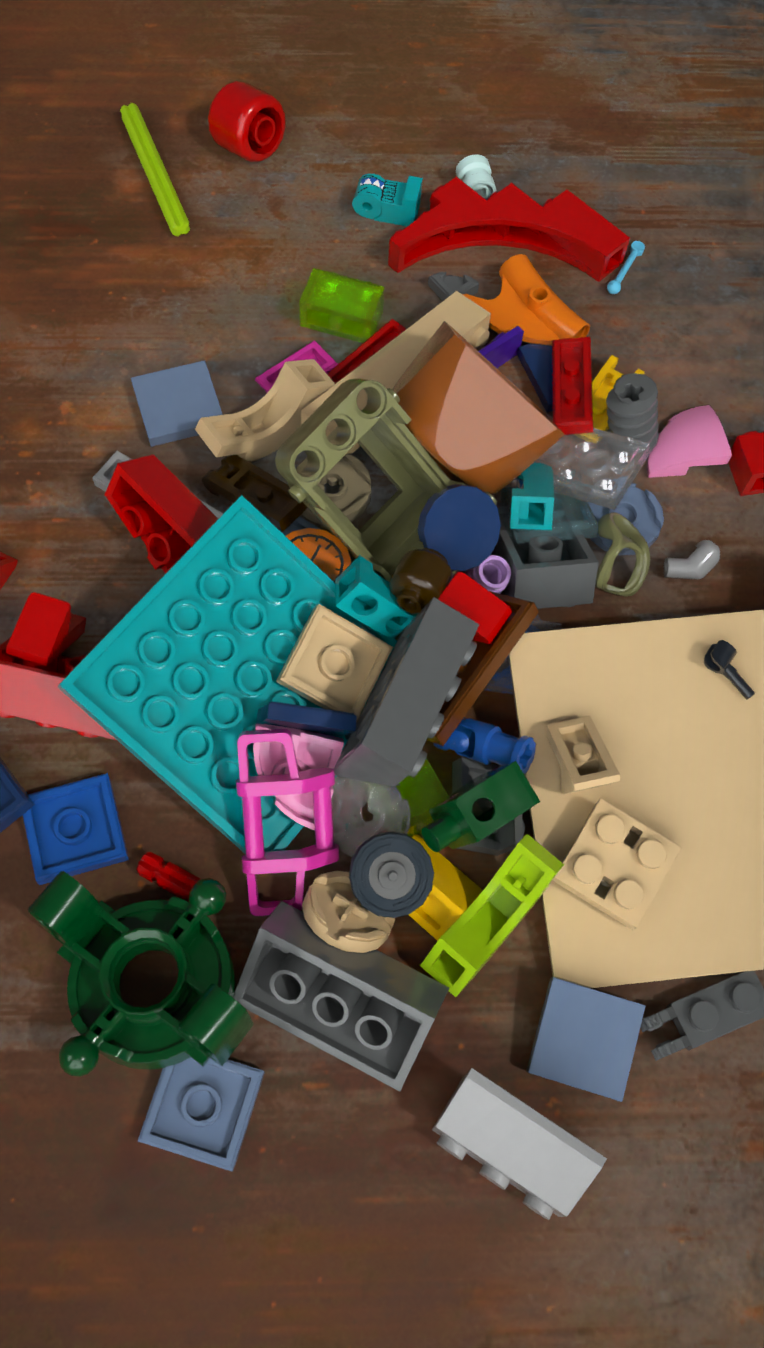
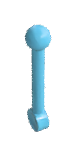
M641 241L632 242L629 250L630 255L616 278L607 284V291L610 294L620 292V283L635 258L643 254L645 245Z

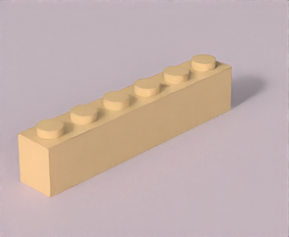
M455 291L302 409L301 425L347 380H374L380 382L386 389H393L444 321L454 328L476 350H481L489 339L490 332L488 328L491 313L458 291ZM364 389L357 396V406L360 410L365 408L368 400ZM335 420L330 421L327 425L326 437L337 427ZM357 442L346 454L354 453L360 447L359 443Z

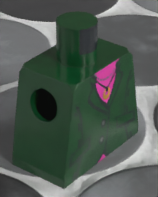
M517 761L477 776L431 807L429 813L433 822L422 828V836L428 847L434 852H439L447 846L456 849L484 839L541 801Z

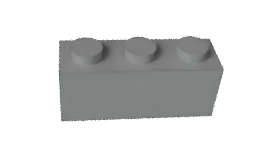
M473 1068L461 1079L432 1128L434 1132L440 1135L437 1144L460 1160H463L465 1154L471 1156L483 1165L479 1172L482 1176L503 1190L510 1183L526 1194L522 1203L547 1220L550 1219L552 1213L558 1217H567L607 1160L606 1157Z

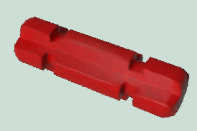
M146 852L137 865L136 870L138 874L150 882L156 880L159 887L189 902L191 888L201 878L171 862L165 864L164 858L153 852Z

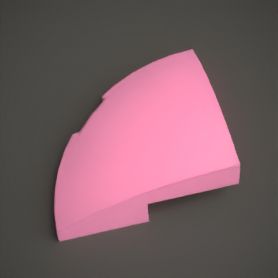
M710 405L685 410L668 420L667 425L659 434L657 445L648 454V478L686 475L689 467L728 464L732 456L723 426Z
M256 724L255 730L287 729L291 732L299 772L315 768L334 769L341 755L344 745L343 738L289 727ZM281 742L253 743L254 762L258 776L290 774L285 747ZM331 786V799L334 791L333 786ZM313 792L275 795L274 804L285 815L300 825L315 830Z

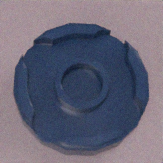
M460 484L447 486L440 493L436 492L431 496L420 513L418 525L419 540L423 542L424 548L433 549L441 553L447 559L451 570L465 571L477 567L491 555L498 542L501 527L498 508L491 497L477 487Z

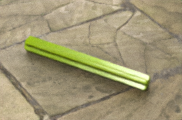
M130 103L128 106L123 105L120 109L121 118L170 231L177 237L181 234L186 235L190 231L188 218L140 110L134 103Z

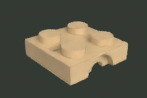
M599 799L585 821L577 840L563 859L562 863L564 866L553 881L633 930L638 928L682 847L603 799ZM630 830L639 835L633 848L623 843ZM600 883L610 887L604 899L594 894Z

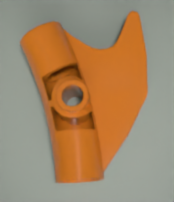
M523 254L510 257L499 270L502 281L501 292L496 298L487 300L469 294H462L491 313L489 327L498 334L502 332L507 333L516 326H519L524 330L522 339L524 342L552 346V340L586 337L590 330V325L551 290L536 271L529 258Z

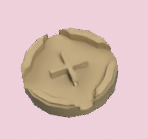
M332 871L319 875L313 884L309 886L302 903L304 918L312 931L327 944L346 952L365 953L378 949L388 939L395 918L377 916L360 904L352 892L349 872Z

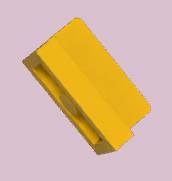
M415 834L411 838L421 843L429 854L434 870L432 890L424 904L408 915L438 941L483 890L442 854L431 850L421 836Z

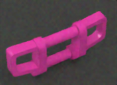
M287 729L244 731L240 733L237 741L240 778L236 780L237 795L242 797L246 855L242 856V871L247 874L250 913L254 916L270 915L281 902H264L259 899L256 874L297 872L295 896L291 900H283V902L301 911L305 871L337 862L340 859L339 845L334 843L331 786L335 784L334 769L315 768L299 772L293 737ZM281 742L285 747L290 774L249 777L247 746L250 743ZM313 792L316 844L300 850L264 852L261 796Z

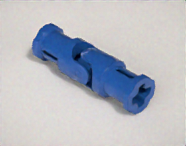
M465 717L444 746L433 743L436 748L444 751L454 750L458 755L485 765L493 762L504 766L517 761L524 774L529 770L536 751V743L532 737L522 736L518 738L502 733L499 726Z

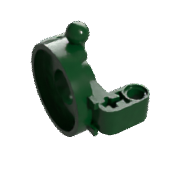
M60 871L28 907V912L50 935L63 944L57 951V954L71 964L67 981V997L72 1016L71 1022L80 1033V1036L68 1039L63 1043L59 1051L60 1066L65 1073L71 1076L87 1075L95 1069L99 1060V1053L119 1065L135 1069L151 1070L165 1068L183 1062L190 1057L202 1067H204L209 1059L220 1066L225 1064L254 1023L246 1008L233 998L235 989L233 962L218 929L208 917L222 910L226 902V891L219 881L211 878L200 879L191 888L189 902L171 897L168 901L149 900L137 902L115 911L102 900L98 903L95 897L83 885L66 872ZM146 951H163L172 955L179 969L178 980L172 992L165 999L149 1007H134L122 1000L119 989L120 976L130 960Z

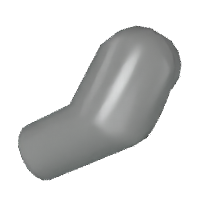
M703 540L696 545V550L687 559L667 557L664 562V577L697 580L704 578L719 562V547L710 540Z

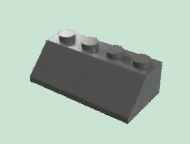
M435 597L429 601L401 632L356 723V731L351 733L334 767L335 775L342 778L394 787L408 775L411 777L417 775L427 757V753L422 748L427 738L432 739L444 720V715L440 713V709L444 701L449 702L460 685L461 678L456 676L461 665L464 667L469 662L477 648V643L472 640L480 624Z
M281 901L258 931L233 998L250 1012L390 1087L401 1091L449 987L378 950L365 953L346 952L327 944L312 931L302 911Z

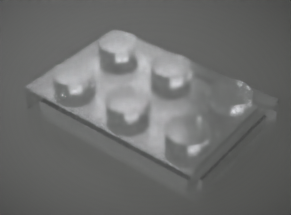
M593 428L592 433L564 435L535 462L546 464L553 469L554 492L615 510L650 455L649 443Z

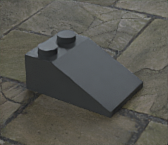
M554 498L552 530L510 529L511 502L497 503L501 527L494 552L496 556L505 559L511 569L509 583L503 589L505 594L534 602L537 609L561 606L573 607L575 605L593 603L599 562L563 498Z

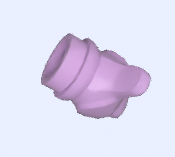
M490 555L479 566L465 570V574L488 591L501 594L509 583L511 569L505 559L500 556Z

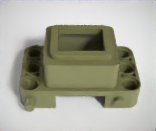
M350 379L342 383L281 445L275 458L276 468L288 482L290 487L288 490L289 494L297 502H303L327 530L342 541L354 559L361 555L373 564V571L390 583V578L402 557L408 551L424 549L423 542L419 540L418 525L420 513L427 500L436 492L440 493L443 489H446L447 486L465 484L450 480L405 426L412 419L398 404L400 398L392 389H386L380 382L374 380ZM364 389L368 400L365 408L360 410L357 406V396ZM335 420L337 427L326 437L327 425L330 421ZM357 442L398 489L360 530L351 523L317 484ZM305 451L307 458L295 469L294 463L297 455ZM485 492L491 497V499L496 505L497 500L489 492Z

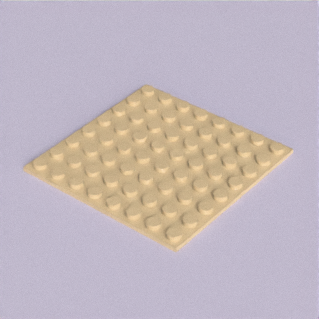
M764 610L524 633L509 653L508 658L519 737H532L536 743L533 762L525 774L541 801L530 808L534 840L562 862L581 833L585 821L599 799H603L682 847L638 928L633 930L553 880L551 881L549 887L542 894V903L553 977L587 988H598L764 970ZM724 640L736 649L737 654L730 664L755 692L752 697L746 700L728 678L723 674L709 670L705 666L704 657L712 644H717L718 641ZM591 716L620 774V781L563 794L561 790V767L547 738V725ZM630 830L623 843L633 848L639 835ZM600 883L594 894L604 899L610 887Z

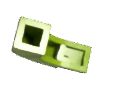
M526 834L474 902L439 938L420 966L439 983L449 987L448 991L457 997L522 921L549 887V884L564 864L531 836Z

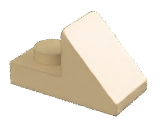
M591 716L547 725V738L561 767V790L563 794L620 781V774Z

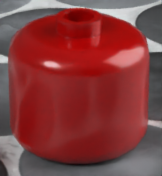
M234 81L223 86L216 93L210 105L208 114L209 131L213 140L225 150L246 161L260 162L269 158L278 149L284 137L286 119L281 103L273 95L249 83Z

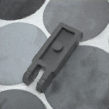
M745 971L670 1003L666 1006L667 1009L642 1019L640 1027L642 1032H651L662 1027L664 1023L673 1020L681 1036L673 1041L667 1040L656 1045V1048L651 1050L655 1060L662 1059L684 1048H687L689 1051L764 1018V988L755 971Z

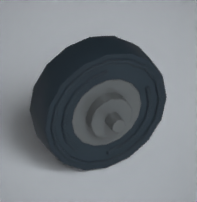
M395 832L373 835L362 843L351 859L349 871L352 892L360 904L377 916L389 918L411 914L423 905L432 890L434 878L431 858L421 843L406 834Z

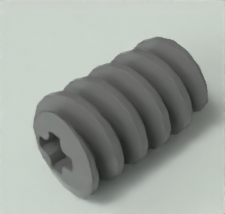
M630 373L622 375L616 380L613 389L606 398L610 450L615 456L622 459L633 460L644 457L655 448L659 438L657 385L650 377L643 374Z

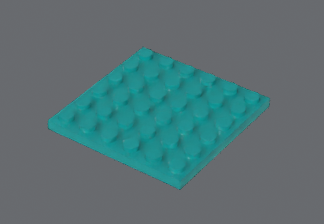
M241 495L72 670L57 688L246 854L242 797L237 795L236 780L240 778L238 737L244 731H255L258 709L271 701L321 708L276 682L314 607L320 604L391 645L393 648L388 659L397 641L393 637H388L377 630L371 629L335 606V582ZM345 736L339 737V738H343V741H344V745H343L342 751H343V749H344V747H345V745H346V743H347V740L345 739ZM250 743L247 746L249 777L258 776L254 762L253 743ZM335 775L334 789L341 782L342 777ZM275 795L261 796L264 852L284 851L304 827L290 819L274 804Z

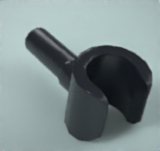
M724 640L718 641L717 644H712L704 657L705 666L709 670L723 674L728 678L746 700L752 697L755 692L730 664L737 654L736 649Z

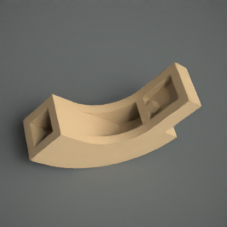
M315 359L285 362L274 385L261 400L237 413L202 417L195 430L216 458L238 455L248 462L261 459L281 447L301 426V410L334 386L335 383Z

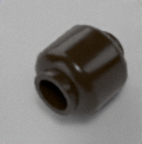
M429 548L408 551L402 557L390 578L389 588L391 593L397 598L398 605L403 610L409 613H419L433 597L439 598L452 580L453 573L447 559L438 551Z

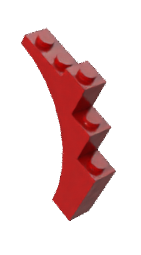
M456 176L445 185L437 187L431 194L430 211L423 212L416 221L406 228L396 231L389 239L388 265L399 273L422 259L444 251L470 246H506L528 249L553 256L577 267L600 282L623 264L630 237L568 189L555 198H549L541 206L513 183H510L501 191L491 194L486 200Z

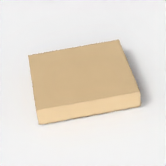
M318 604L311 612L276 682L323 709L354 713V715H357L358 720L393 647Z

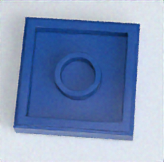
M108 773L28 795L35 805L23 814L35 879L39 885L50 883L60 871L74 876L129 860L111 779Z

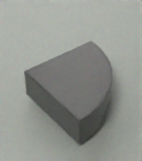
M439 272L428 278V286L442 301L455 291L472 296L478 293L479 283L467 275L459 277L446 275V272Z

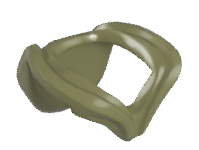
M611 512L602 516L596 525L599 536L613 542L598 568L595 587L615 595L628 597L638 592L645 581L650 566V552L646 540L638 529L621 514ZM624 548H630L636 553V564L624 589L607 584L615 558Z

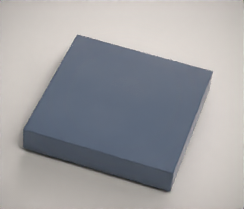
M205 360L131 378L151 447L197 436L199 434L195 428L200 418L223 415Z
M551 977L526 1072L622 1102L646 1005Z
M191 1057L178 1064L163 1068L138 1142L233 1172L265 1072L231 1060H227L223 1066H220L209 1059L204 1067H202Z

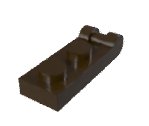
M238 455L225 456L221 460L222 466L216 471L210 470L202 478L204 486L216 496L222 495L234 503L242 495L281 532L289 527L307 509L303 502H297L289 494L288 490L290 487L288 484Z

